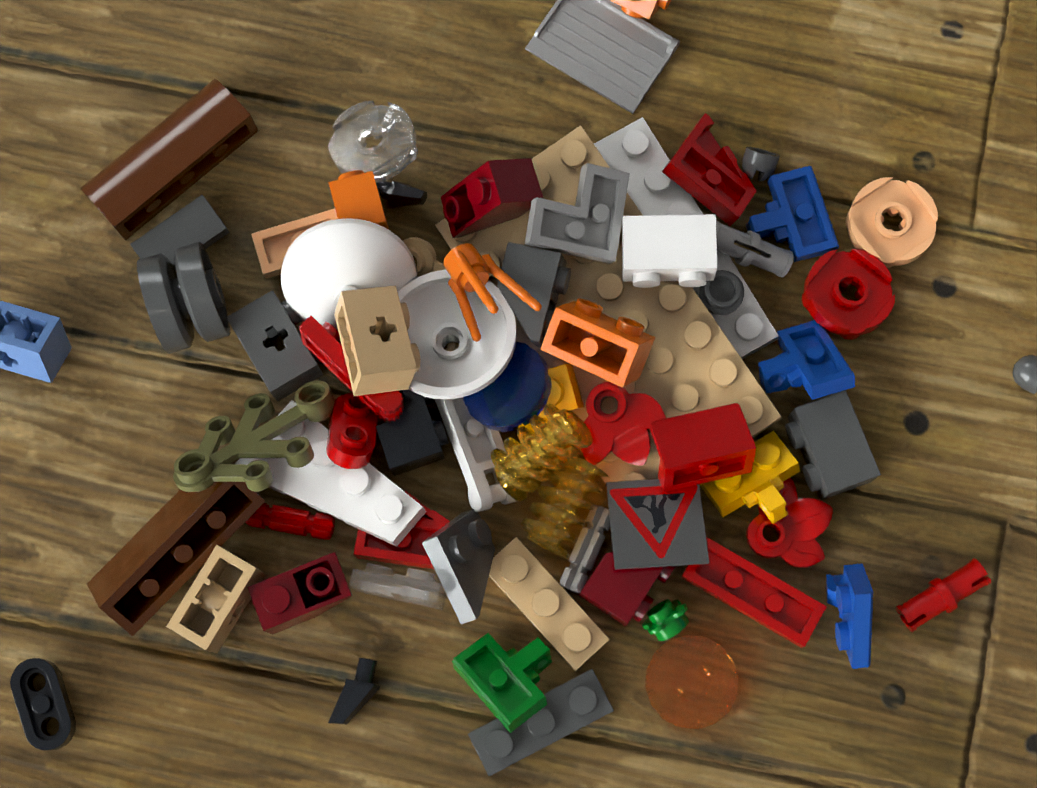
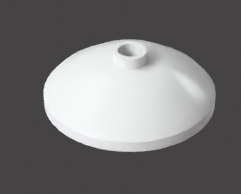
M351 218L335 219L322 222L307 229L290 245L283 259L281 287L288 305L301 320L305 321L312 316L321 325L328 322L338 331L334 313L341 291L396 285L398 292L407 283L417 278V269L414 258L406 244L390 230L366 220Z
M447 270L434 271L419 276L398 291L400 303L405 302L409 310L410 326L407 331L410 342L417 344L420 353V369L414 374L408 388L410 391L433 399L462 398L486 388L505 370L516 346V321L514 313L501 291L489 280L485 287L498 306L499 310L495 314L488 310L476 291L467 292L465 290L481 334V339L478 342L472 339L456 295L448 285L451 276ZM450 342L459 344L458 348L454 351H446L444 349Z

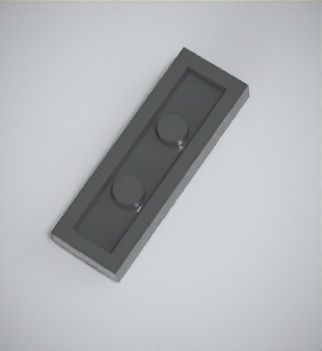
M593 669L545 693L547 705L511 733L498 718L468 733L488 776L501 771L614 711Z

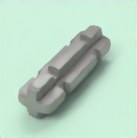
M599 505L591 507L586 518L588 525L582 528L568 561L571 564L569 567H565L560 579V585L574 593L580 594L588 579L586 573L592 570L606 537L603 533L604 531L608 532L610 528L609 509Z

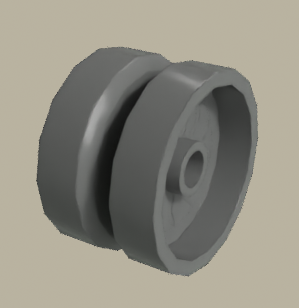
M201 241L176 249L174 256L176 271L170 260L162 253L137 261V273L144 303L157 338L168 354L192 346L194 340L193 325L197 333L207 342L227 337L231 333L230 323L226 318L228 314L222 287Z

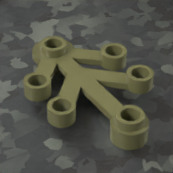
M311 381L302 385L295 393L294 399L297 405L258 427L259 424L269 420L275 412L270 397L264 393L255 394L245 401V412L236 431L230 418L227 416H217L209 420L205 425L206 433L199 448L185 452L174 463L173 479L177 487L185 492H200L209 488L213 482H245L249 490L259 492L270 487L274 481L269 464L264 460H256L248 465L230 463L239 458H286L288 465L294 468H300L309 464L314 458V452L307 438L294 437L290 440L271 439L307 418L311 422H320L330 417L335 401L329 385L323 381ZM230 442L229 445L225 446L224 448L218 451L219 446L225 445Z

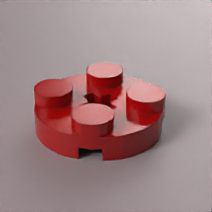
M853 248L850 252L832 250L822 255L810 269L805 279L801 301L805 309L809 311L810 315L820 326L834 334L840 335L844 339L853 340L857 339L860 335L877 329L892 311L895 303V294L892 296L893 290L890 283L893 279L883 262L864 250ZM850 284L857 288L855 296L859 300L845 299L841 295L842 292L839 289V285L844 288L849 287Z

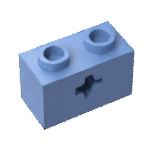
M0 301V368L52 383L72 349L60 317Z

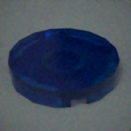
M516 342L511 360L501 375L486 388L463 397L470 415L488 429L501 432L512 431L514 427H518L521 424L527 425L535 420L546 406L552 389L551 377L548 375L545 359L527 344Z

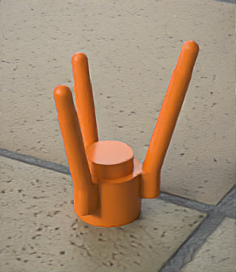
M471 243L458 245L444 258V267L451 276L448 285L456 295L466 325L475 342L480 341L481 334L465 290L467 292L476 291L492 314L497 313L499 310L498 306L485 287L489 280V273L535 311L541 310L542 305L499 268L489 254L481 256Z

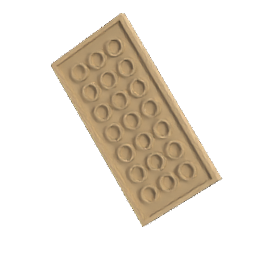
M581 125L532 158L543 198L573 206L576 203L581 166L590 163L610 168ZM627 193L623 216L642 215ZM530 210L519 218L460 238H452L448 221L445 218L435 224L451 250L458 245L471 243L481 256L489 254L496 265L502 268L508 242L525 244ZM622 225L616 262L608 264L561 253L567 262L566 267L571 268V277L565 295L559 294L556 307L577 301L578 298L590 300L603 307V314L618 320V317L635 320L645 327L643 332L655 337L640 378L624 387L629 394L645 393L653 397L662 407L666 418L737 403L741 407L752 438L782 419L693 287L680 286L679 281H660L659 286L652 288H639L633 286V282H623ZM489 273V281L497 286L498 279ZM515 316L517 328L515 347L532 373L569 364L540 350V347H537L529 339ZM572 365L584 407L561 413L560 416L578 441L579 428L589 416L586 410L588 394L598 384L609 381ZM612 397L604 399L601 405L602 411L606 414L615 412L618 402ZM650 429L647 430L650 436L651 448L645 465L636 466L626 463L611 451L606 458L594 466L605 484L606 482L659 479L660 457Z

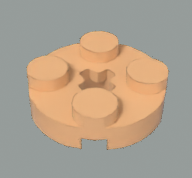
M893 177L879 178L864 186L854 198L846 217L848 235L854 247L877 257L887 268L911 263L922 256L934 240L936 221L938 220L937 207L930 194L923 187L909 180L906 183L892 180ZM887 212L891 217L897 214L901 216L902 221L898 225L900 231L886 229L882 224L884 222L882 214Z

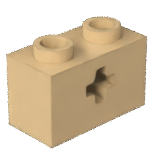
M396 285L341 291L334 316L353 395L360 396L408 390L415 372L420 369V353L417 344L410 342L407 331L410 326L409 310L405 302L400 303Z
M216 545L166 627L204 650L218 654L251 599L247 587L261 582L266 573Z

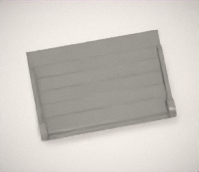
M557 0L535 31L525 50L634 114L677 50L680 40L671 37L641 18L629 16L622 11L621 6L610 0Z

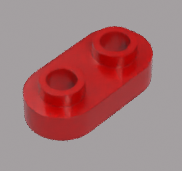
M353 393L341 395L335 400L330 416L326 452L330 460L338 466L347 469H360L365 467L371 460L376 442L378 415L357 396H354Z

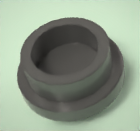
M717 270L714 281H706V285L699 287V298L708 311L715 315L733 313L740 307L744 298L742 281L734 273L726 270Z

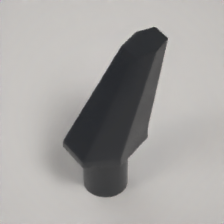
M379 178L376 179L380 196L388 200L389 207L424 205L427 199V192L398 181L390 183Z
M359 658L355 679H346L344 688L328 723L347 725L380 689V686L373 684L377 661Z

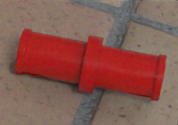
M973 558L969 563L942 580L938 577L928 582L929 588L895 608L897 613L901 614L899 617L911 632L917 630L916 628L942 612L951 613L956 610L958 602L982 587L991 584V579L986 576L988 573L981 563Z

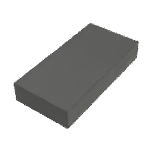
M201 195L130 245L140 259L162 253L170 260L176 270L174 256L177 248L201 241L205 249H207L230 232L205 197Z

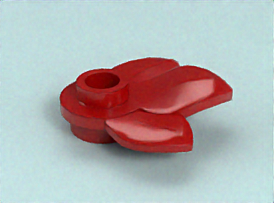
M611 382L598 384L588 394L586 410L589 416L582 423L578 431V441L584 459L591 466H595L612 451L615 456L626 463L636 466L645 465L651 448L647 429L651 428L653 421L666 419L662 407L653 397L645 393L629 394L624 387L622 388ZM608 397L615 398L618 402L617 410L611 414L604 413L601 408L603 400Z
M789 478L783 482L784 488L779 490V493L786 501L785 510L788 512V515L772 524L758 505L759 515L754 517L749 523L746 539L751 550L763 558L780 557L792 567L807 568L825 559L823 549L815 538L821 535L829 526L833 508L818 499L802 498L798 500L795 484ZM765 527L774 528L778 533L777 541H767L763 536V529Z

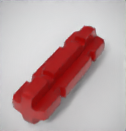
M263 503L245 522L251 527L264 529L265 526H269L271 530L307 536V533H311L313 538L324 540L331 539L335 528V518L330 514L316 512L315 515H311V512L307 510L273 505L270 508L267 503Z

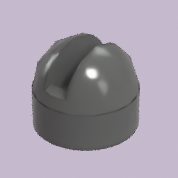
M746 147L742 159L743 172L746 173L749 179H752L757 170L759 171L758 181L767 180L775 172L780 156L767 150Z
M1024 356L1014 364L1013 378L1022 389L1035 394L1037 392V356Z

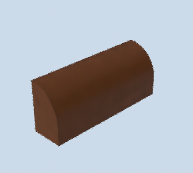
M214 79L80 189L126 241L256 134L258 129L251 114L224 85Z
M213 482L209 488L200 492L179 490L87 583L98 607L131 636H134L207 561L215 546L221 547L255 513L265 500L257 492L249 490L245 482Z

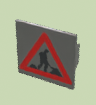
M659 479L606 482L615 570L709 564L699 484L663 492Z

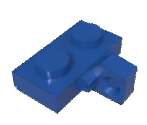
M812 166L770 176L767 183L773 201L765 205V213L749 217V221L746 223L747 231L751 230L758 233L761 239L774 235L777 243L787 240L790 251L794 254V262L837 250L839 244Z
M815 320L777 331L779 335L778 345L783 353L775 358L758 362L759 380L766 393L787 390L790 386L800 387L803 385L810 398L814 400L855 387V374L826 330Z
M863 563L844 565L843 574L826 575L827 603L838 608L839 618L842 619V622L835 623L836 642L839 651L846 650L852 669L868 668L871 663L873 589Z

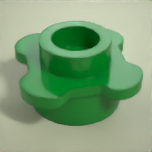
M670 599L663 600L647 612L648 619L643 622L642 627L644 630L648 629L650 635L654 634L658 641L668 640L688 625L689 619L685 615L688 607L686 604H681L679 599L672 602Z

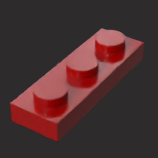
M706 537L709 564L687 565L681 578L797 646L804 648L827 606Z

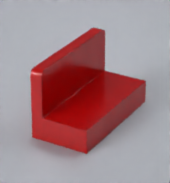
M737 403L661 419L651 423L650 431L660 457L658 478L663 492L752 472L756 446L741 407Z

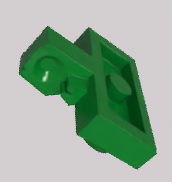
M487 633L452 660L454 669L510 733L547 705L546 696L536 684L540 681L538 674L552 663L550 649L539 637L517 652L515 648L505 651Z

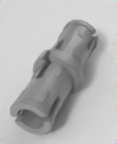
M716 220L717 251L734 257L735 262L744 267L751 264L772 272L779 277H784L788 273L794 258L792 251L761 240L760 235L750 230L744 233L721 224ZM734 242H735V243H738L739 245H742V246H744V247H748V248H750V249H753V250H755V251H758V252L761 253V255H759V254H757L756 252H753V251H751V250H747V249H745V248H742V247H740V246H737V245L734 244Z

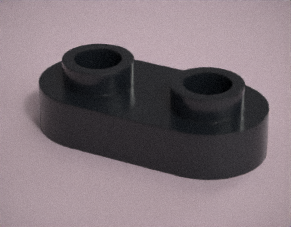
M39 658L27 659L15 668L10 681L25 736L28 742L37 749H60L71 741L76 730L75 716L61 672L51 661ZM42 674L46 679V684L42 690L37 691L33 686V680L37 675ZM52 718H56L59 722V730L55 735H50L47 731V723Z

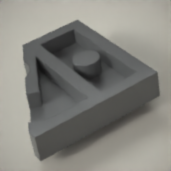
M471 509L459 514L422 542L461 625L473 621L480 616L495 552L489 526L481 519L478 512Z

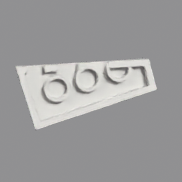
M291 400L279 415L295 407L297 404ZM308 418L271 439L290 440L294 437L307 438L313 449L314 458L306 466L300 468L291 467L288 465L286 458H240L235 463L248 465L256 460L266 461L274 476V481L269 488L300 500L320 512H325L341 519L346 524L396 547L427 512L423 506L370 463L360 469H347L332 462L326 452L328 429L319 422L309 421Z

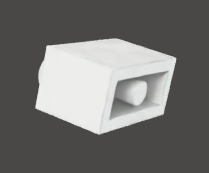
M716 214L623 216V282H633V286L639 288H652L659 286L660 281H679V285L683 287H700L706 285V281H714L717 271Z

